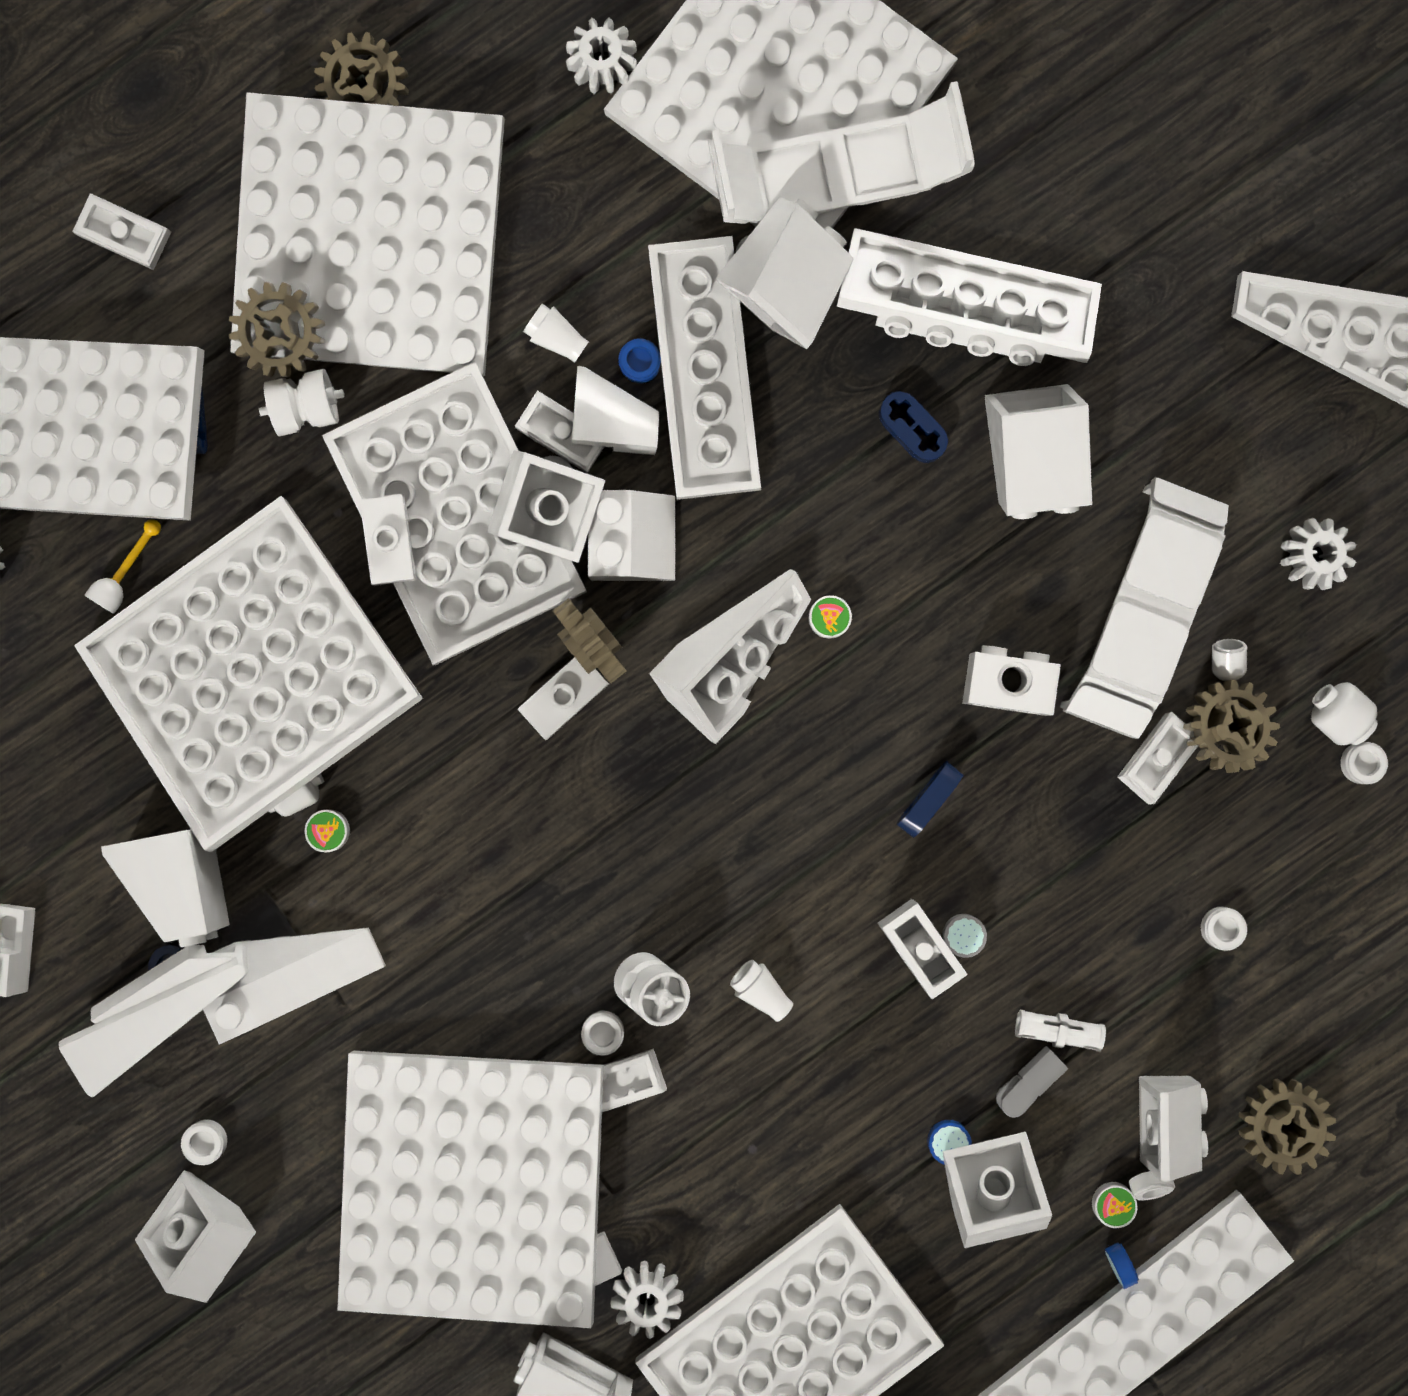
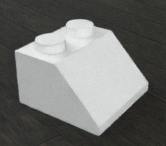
M514 450L487 532L579 563L605 480L526 452Z
M602 490L588 532V577L590 580L675 581V496L634 490Z
M1139 1076L1140 1161L1160 1181H1172L1202 1171V1157H1207L1208 1154L1207 1135L1205 1131H1202L1201 1114H1206L1207 1094L1205 1089L1201 1088V1083L1191 1076Z
M1026 1132L943 1151L952 1207L964 1248L1047 1229L1052 1213Z
M184 1170L140 1231L135 1241L166 1293L207 1303L240 1254L247 1247L256 1231L239 1206L191 1172Z

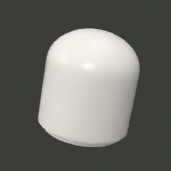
M1223 639L1212 645V671L1214 675L1223 681L1239 680L1247 671V645L1236 639Z

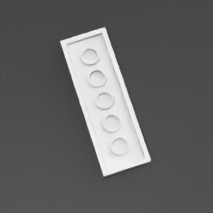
M726 236L648 245L677 500L761 490L740 301L715 279L734 256L733 237Z

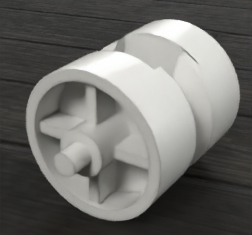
M325 369L304 373L302 379H299L298 385L291 379L286 380V378L264 382L266 406L259 408V413L261 416L269 415L278 436L299 432L306 420L313 427L337 424L339 422L337 399L344 398V392L342 389L334 390Z
M646 952L633 954L626 958L616 971L614 988L617 996L649 1024L654 1026L669 1025L679 1019L685 1012L690 999V990L686 980L653 954Z

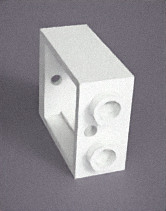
M544 1332L537 1345L531 1342L528 1343L518 1363L519 1369L513 1380L519 1384L516 1396H631L633 1379Z

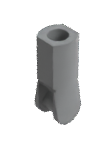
M1045 1046L1018 1072V1075L1014 1076L999 1089L996 1094L998 1106L1009 1117L1021 1116L1034 1103L1037 1097L1041 1096L1068 1068Z

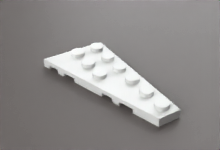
M1245 271L1238 275L1231 317L1408 408V297Z

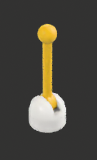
M150 519L145 522L144 533L113 578H103L94 582L85 593L87 598L115 614L123 601V590L120 582L149 539L160 533L161 525L157 520Z

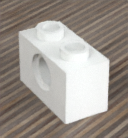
M982 645L981 652L969 654L962 704L1044 716L1054 715L1061 664L1049 663L1050 655L1024 652L1023 659L1008 657V649L985 645ZM1008 668L1017 670L1021 676V685L1015 692L1008 691L1002 684V675Z
M913 899L878 922L880 928L931 999H934L968 975L919 904Z

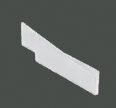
M236 944L235 947L225 953H207L204 945L187 946L91 1008V1022L95 1024L59 1041L60 1052L86 1094L90 1097L96 1096L245 977L248 972L247 947L243 944Z

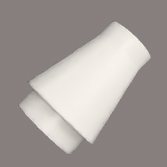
M544 304L540 305L523 331L531 337L530 342L565 356L574 363L589 342L571 326L554 306L549 309Z
M754 960L746 962L735 973L730 982V986L735 989L736 997L766 1013L776 1022L782 1020L793 1007V1002L785 995L764 964L758 965Z

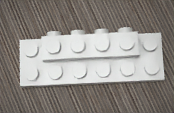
M854 228L848 252L854 260L841 284L837 307L876 315L875 326L883 327L888 335L895 338L906 337L909 333L926 337V341L935 347H946L954 343L967 346L968 351L975 356L985 357L992 354V352L1007 355L1012 363L1019 366H1028L1034 362L1041 363L1045 354L1087 363L1092 353L1102 284Z

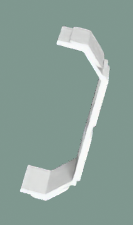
M957 81L951 82L945 97L907 115L755 146L721 143L719 130L712 131V139L708 140L723 221L728 223H760L779 197L792 202L801 199L820 214L834 209L913 195L931 190V188L941 183L950 182L972 172L975 164Z
M1157 477L1152 479L1151 483L1143 489V493L1150 495L1147 517L1090 665L1070 700L1062 701L1060 708H1063V711L1134 739L1140 738L1168 690L1188 638L1198 606L1201 604L1225 539L1224 530L1229 507L1227 504Z

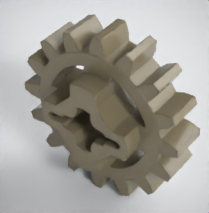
M351 32L347 35L348 44L344 46L336 39L332 41L335 49L332 55L321 52L320 56L327 64L325 68H315L314 73L324 80L323 83L315 86V91L320 96H328L325 100L402 106L397 100V96L408 95L409 90L399 80L407 78L408 72L404 67H396L402 58L397 51L388 53L390 45L385 39L382 38L375 46L374 38L370 33L365 32L362 42H358ZM366 54L371 55L372 57L368 60H363L355 58L354 56ZM342 66L340 80L335 83L337 72ZM363 74L367 85L361 89L356 78ZM389 80L386 93L382 98L383 84Z
M264 282V293L262 294L253 288H249L247 291L251 300L248 303L240 300L235 302L242 311L241 315L229 316V321L238 325V331L229 334V339L239 341L242 344L237 348L235 354L242 358L250 356L247 367L252 370H257L263 364V375L273 377L276 368H278L280 375L286 378L291 375L290 366H294L302 372L307 370L303 359L309 357L317 360L319 356L312 347L314 344L325 343L324 338L316 335V329L324 327L325 321L313 318L312 316L317 312L319 306L314 302L304 305L307 293L299 289L291 296V285L284 282L281 283L278 292H276L274 285L270 282ZM271 302H283V304L279 303L275 310L264 311L261 309V307ZM301 317L304 324L303 337L300 336L298 322L301 319ZM264 320L280 324V328L290 340L274 336L275 333L270 329L271 326L265 323ZM251 323L254 324L256 334L254 341L251 338ZM290 349L293 351L287 357L271 359V356H275L279 350Z
M568 598L553 610L565 627L557 635L588 674L598 668L609 683H612L626 672V669L614 655L623 647L592 608L581 614Z
M1237 680L1225 681L1223 686L1220 682L1208 685L1209 693L1203 691L1194 696L1200 705L1187 707L1186 712L1193 716L1194 719L1193 722L1184 724L1183 729L1193 731L1194 737L1186 743L1188 746L1198 745L1201 750L1196 756L1198 761L1211 758L1210 769L1219 770L1225 765L1226 773L1239 772L1240 767L1243 771L1256 768L1255 760L1264 761L1269 758L1264 747L1277 745L1278 742L1270 736V731L1279 729L1280 724L1270 722L1269 716L1277 710L1276 707H1264L1262 703L1267 697L1265 692L1252 695V683L1249 682L1238 687ZM1239 702L1245 705L1248 708V710L1241 707L1239 705ZM1233 722L1235 728L1229 731L1228 725ZM1214 743L1223 746L1225 752L1220 750Z
M1273 1079V1090L1271 1091L1261 1084L1257 1086L1261 1097L1255 1100L1247 1096L1245 1101L1252 1107L1250 1113H1239V1117L1248 1123V1127L1238 1130L1239 1135L1244 1139L1251 1140L1244 1147L1245 1150L1252 1156L1258 1155L1256 1161L1263 1167L1267 1168L1272 1164V1169L1278 1174L1283 1175L1287 1165L1296 1175L1301 1174L1302 1163H1306L1315 1169L1317 1163L1314 1156L1319 1153L1322 1156L1328 1157L1330 1154L1323 1146L1324 1142L1336 1140V1136L1327 1131V1126L1336 1123V1118L1330 1114L1323 1113L1329 1108V1102L1323 1098L1316 1099L1317 1090L1309 1085L1302 1089V1083L1294 1079L1290 1080L1288 1087L1281 1080ZM1303 1103L1309 1109L1313 1123L1308 1122L1306 1119V1108L1303 1107ZM1291 1121H1292V1122H1293L1292 1128H1291V1129H1290V1128H1284V1130H1283V1132H1282V1131H1281L1282 1125H1283V1124H1284V1125H1290V1123H1291ZM1261 1130L1266 1131L1270 1136L1268 1144L1272 1146L1271 1150L1266 1146Z

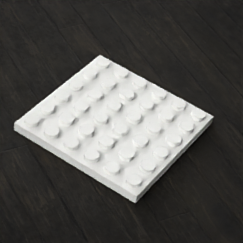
M686 0L637 64L636 69L631 72L629 81L626 84H622L606 105L604 112L606 116L719 199L708 148V140L712 139V131L719 130L721 143L755 146L907 115L926 105L956 65L958 58L880 0ZM848 207L820 213L815 221L823 229L827 226L833 228ZM750 222L755 227H757V225L759 224Z
M246 93L233 316H240L242 312L235 304L237 300L246 303L251 300L247 291L249 288H253L262 294L264 293V282H270L274 285L276 292H278L281 283L284 282L291 285V296L299 289L307 293L304 305L311 302L316 303L319 309L312 316L313 318L325 321L324 327L316 329V335L324 338L325 343L314 344L312 347L319 356L318 359L305 357L303 360L452 373L476 362L482 376H485L505 122L503 115ZM271 302L261 307V309L264 311L275 310L279 303L283 304V302ZM301 317V319L298 322L300 336L303 337L304 324ZM264 320L265 323L271 326L270 329L274 331V336L290 340L280 328V324ZM232 323V332L238 331V325ZM251 323L252 341H254L256 338L253 323ZM231 340L230 352L235 354L237 348L242 345L241 342ZM290 349L279 350L275 356L272 355L271 357L284 358L291 355L293 351Z
M282 496L278 497L74 645L204 851L208 852L216 850L423 699L288 501Z
M352 1051L348 1053L338 1311L591 1328L594 1323L604 1065Z

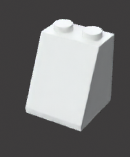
M779 197L715 279L771 330L807 349L813 342L854 258L843 248L847 242L838 232L829 226L823 229L815 221L818 213L809 204L801 199L792 202Z
M1068 384L985 395L998 502L1006 515L1016 519H1029L1037 516V512L1053 510L1056 513L1067 514L1078 511L1080 506L1092 505L1088 404Z
M191 829L101 847L103 857L163 942L179 940L180 947L207 942L206 940L218 937L217 930L230 925L216 850L213 852L204 851Z

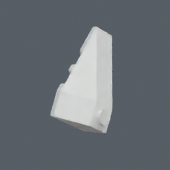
M788 570L678 643L649 673L667 701L714 744L744 715L751 703L746 698L758 677L763 680L766 678L771 669L766 664L778 644L781 645L787 642L811 601L796 571Z
M369 927L254 941H238L212 953H225L235 947L236 944L245 945L247 947L248 963L246 976L203 1010L218 1044H222L369 975L386 965Z

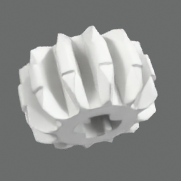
M591 17L589 20L590 30L586 31L576 26L574 30L576 40L568 41L566 44L567 53L571 55L566 60L567 68L569 71L576 72L574 78L579 86L589 81L590 92L595 94L599 90L600 84H605L607 92L612 94L614 92L613 81L616 80L621 84H626L629 81L626 71L636 69L637 61L632 56L637 52L636 43L633 40H627L629 34L625 26L614 30L613 20L610 17L606 19L603 27H598L597 21ZM604 51L609 53V58L606 60H602ZM597 52H601L602 55L599 56V60L594 59V54Z
M1315 518L1305 520L1303 528L1295 526L1290 529V536L1293 540L1284 541L1280 546L1284 551L1290 553V557L1282 559L1280 564L1282 566L1292 565L1294 567L1288 579L1296 581L1303 577L1302 585L1307 590L1313 589L1316 584L1321 590L1332 588L1333 580L1343 582L1347 579L1344 568L1354 567L1356 561L1346 556L1348 551L1354 550L1357 545L1354 542L1344 543L1343 538L1347 535L1348 529L1342 527L1334 531V521L1332 519H1325L1319 525ZM1316 547H1320L1323 551V554L1319 555V558H1323V560L1319 562L1313 557V554L1317 553V551L1313 550Z
M644 1260L640 1263L639 1274L633 1268L627 1267L624 1269L625 1280H615L613 1290L618 1295L611 1298V1308L620 1310L616 1317L618 1325L631 1321L629 1333L632 1336H635L640 1327L646 1328L647 1338L651 1339L654 1337L656 1325L667 1333L671 1325L669 1319H679L681 1316V1309L676 1304L683 1301L684 1294L683 1291L674 1289L678 1284V1277L673 1274L663 1278L665 1265L662 1263L656 1266L654 1272H649L648 1262ZM647 1293V1298H649L650 1294L654 1295V1304L648 1305L647 1300L644 1305L639 1302L640 1295Z

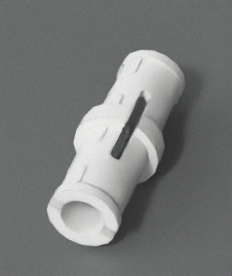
M1020 1009L1016 1019L1015 1036L1052 1042V1046L1057 1048L1069 1045L1101 1052L1105 1043L1106 1027L1104 1024L1072 1020L1068 1018L1067 1014L1058 1013L1055 1017Z

